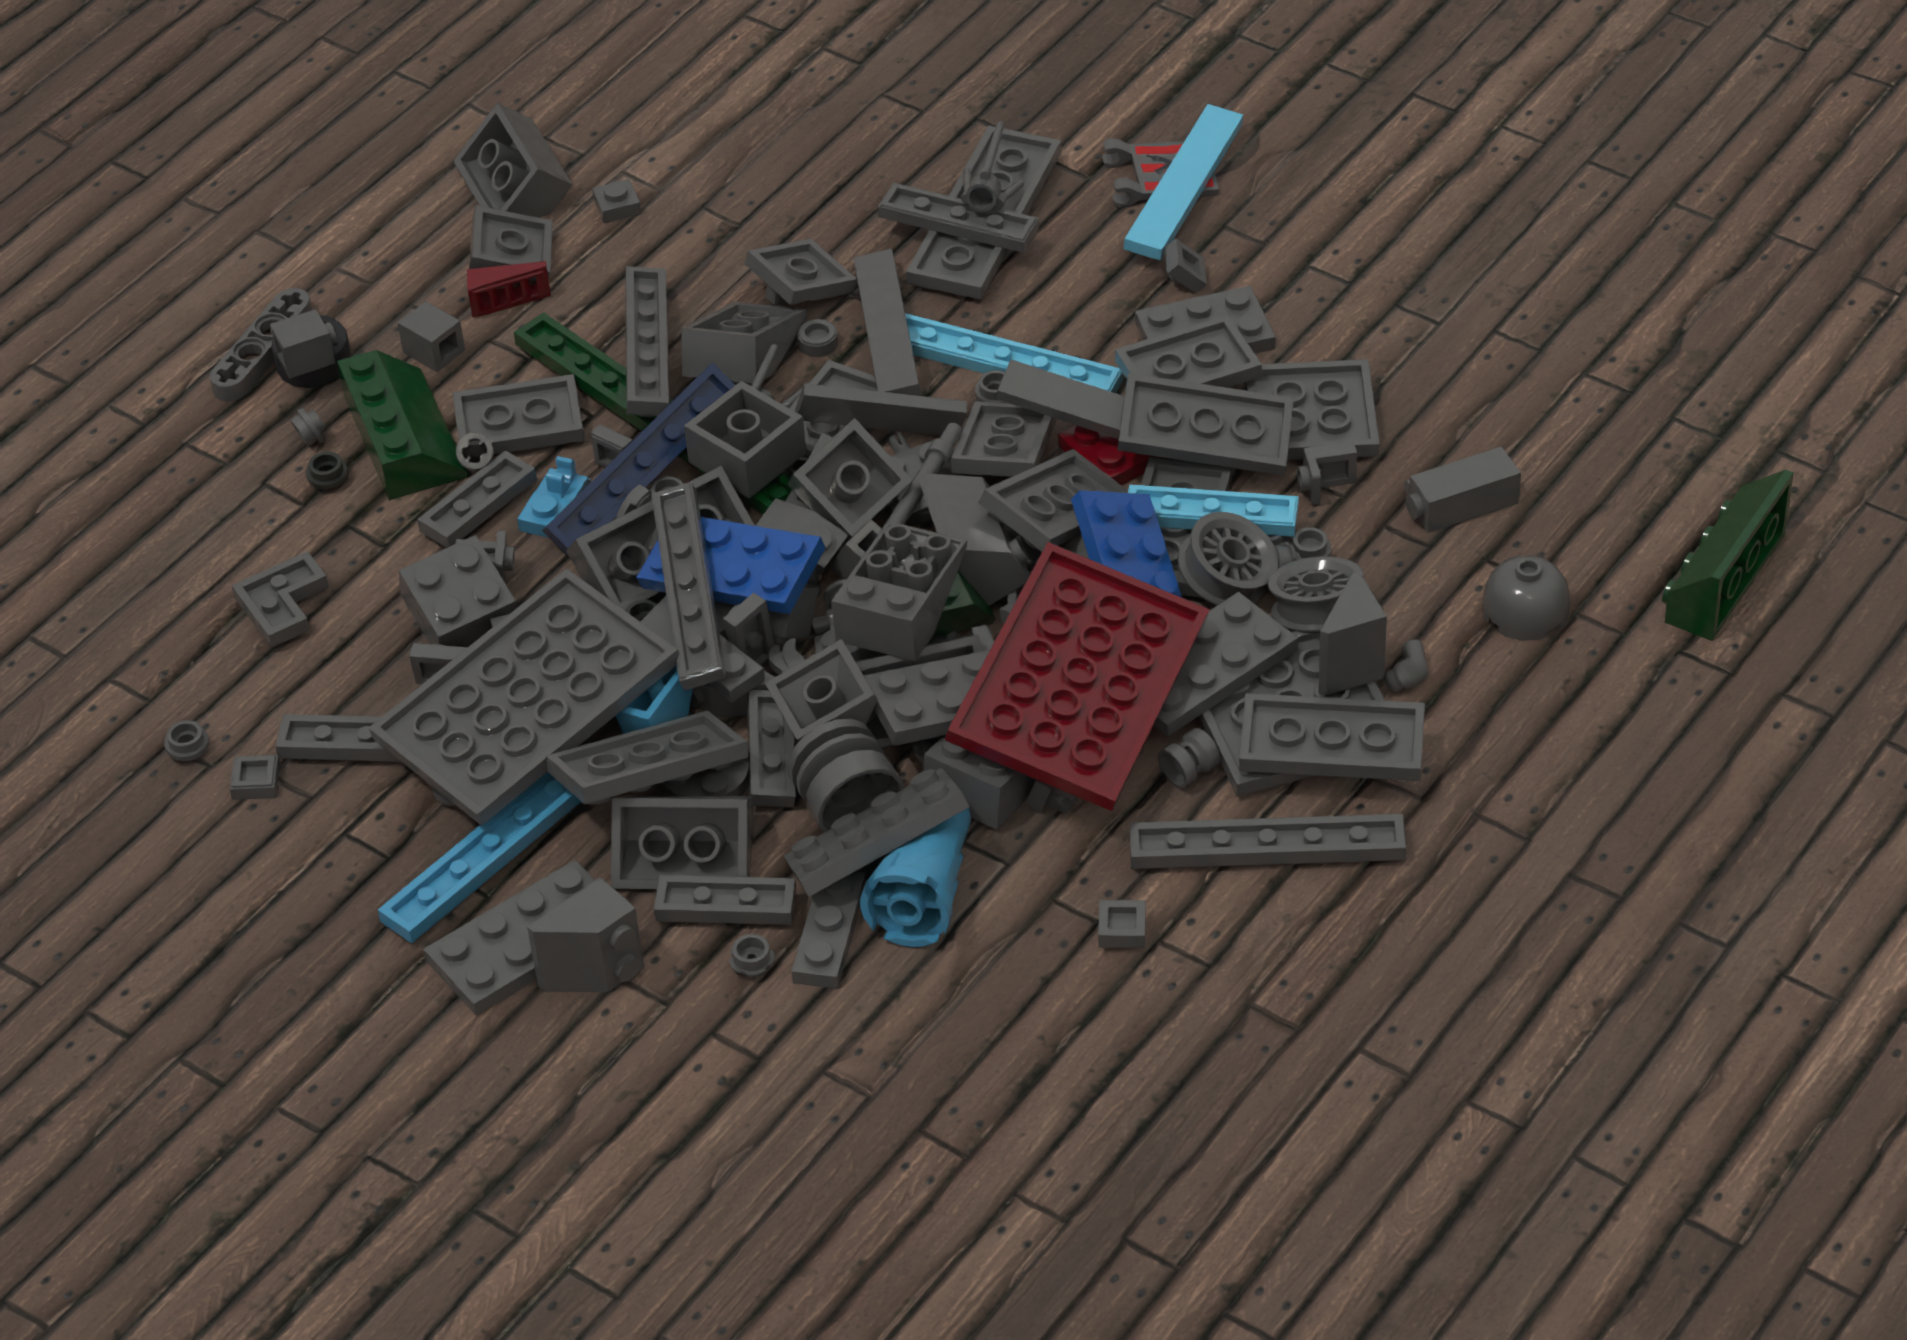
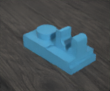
M557 456L555 459L557 468H550L539 487L534 491L517 519L519 531L549 538L542 530L591 483L590 478L587 476L576 474L574 459Z

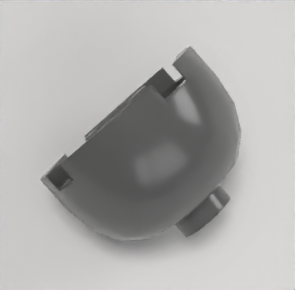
M1524 555L1504 560L1490 573L1486 582L1482 603L1484 618L1488 624L1490 618L1494 624L1498 625V632L1505 637L1521 641L1546 638L1548 631L1556 628L1558 625L1559 631L1565 625L1569 616L1570 596L1567 580L1557 566L1545 558Z

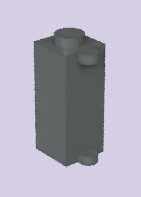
M1501 446L1410 476V479L1404 481V488L1407 493L1406 506L1410 516L1413 519H1418L1427 533L1518 504L1521 472Z

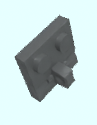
M475 205L472 216L469 269L546 261L549 277L551 271L553 220ZM536 277L528 279L529 281L537 282Z
M812 239L753 249L747 252L745 265L767 284L766 298L773 305L784 303L794 305L807 300L831 299L839 295L854 293L857 278Z

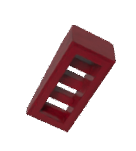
M546 261L467 269V289L472 317L488 315L551 296ZM536 277L537 285L529 286L528 279ZM520 282L521 286L513 287V283Z

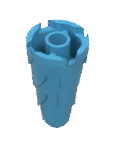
M969 808L888 852L867 880L860 898L861 912L873 931H875L877 924L887 930L883 939L902 946L923 947L937 942L943 931L945 935L953 916L952 905L959 884L957 876L963 859L961 850L971 822Z

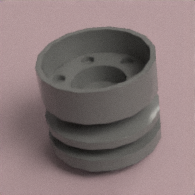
M836 719L819 725L803 736L793 748L787 763L788 775L791 781L797 787L801 797L807 802L809 811L824 833L832 829L831 825L840 817L851 813L857 815L871 807V802L881 794L890 791L896 793L904 788L903 781L891 762L884 755V751L877 743L873 733L865 723L855 719Z

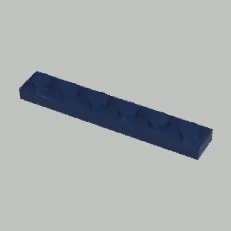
M712 362L542 531L569 557L566 550L576 539L611 522L616 517L625 498L637 485L640 484L646 488L687 447L684 425L733 388L735 384Z

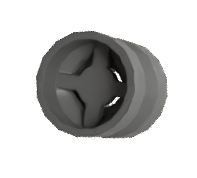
M1196 728L1186 733L1182 737L1181 743L1169 744L1161 749L1158 753V762L1169 782L1175 787L1182 789L1195 782L1197 774L1200 772L1209 773L1220 764V754L1212 738L1205 731Z

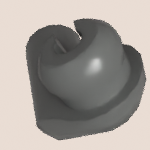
M1409 640L1405 642L1402 646L1404 660L1395 664L1394 669H1390L1385 673V683L1392 692H1400L1403 688L1409 690L1426 680L1428 667L1424 646L1421 641Z

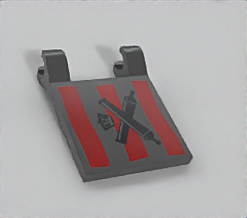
M1115 138L1106 139L1103 144L1105 152L1115 153L1103 154L1102 160L1104 165L1108 168H1116L1131 160L1137 180L1135 182L1128 178H1118L1114 181L1115 191L1118 193L1124 192L1122 194H1113L1112 198L1115 206L1124 208L1140 200L1149 199L1184 141L1128 144ZM1215 172L1200 196L1219 195V186Z

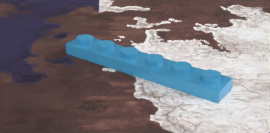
M545 773L484 825H479L378 909L380 922L410 943H413L582 801L551 774Z

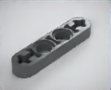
M290 288L277 294L212 369L210 381L213 394L217 399L227 402L241 399L273 364L272 335H264L263 333L271 329L270 324L312 310L309 294L305 290ZM248 354H260L259 357L252 360L242 359V357Z

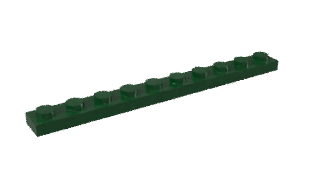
M543 312L514 332L515 344L561 376L574 374L575 384L578 388L639 430L643 431L657 417H641L639 415L626 414V368ZM669 398V405L674 401ZM686 447L678 456L689 463ZM692 465L693 467H695L696 469H698L699 471H701L703 474H706V472H704V471H702L701 469L697 468L696 466ZM781 473L750 499L738 491L736 493L741 500L764 515L775 498L786 501L792 489L787 485L790 479Z

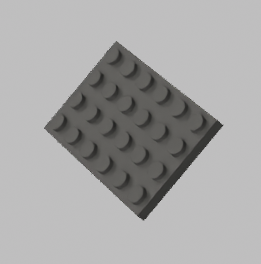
M566 568L368 729L376 742L482 826L547 773L546 755L581 745L677 665L676 659L678 658L679 651Z

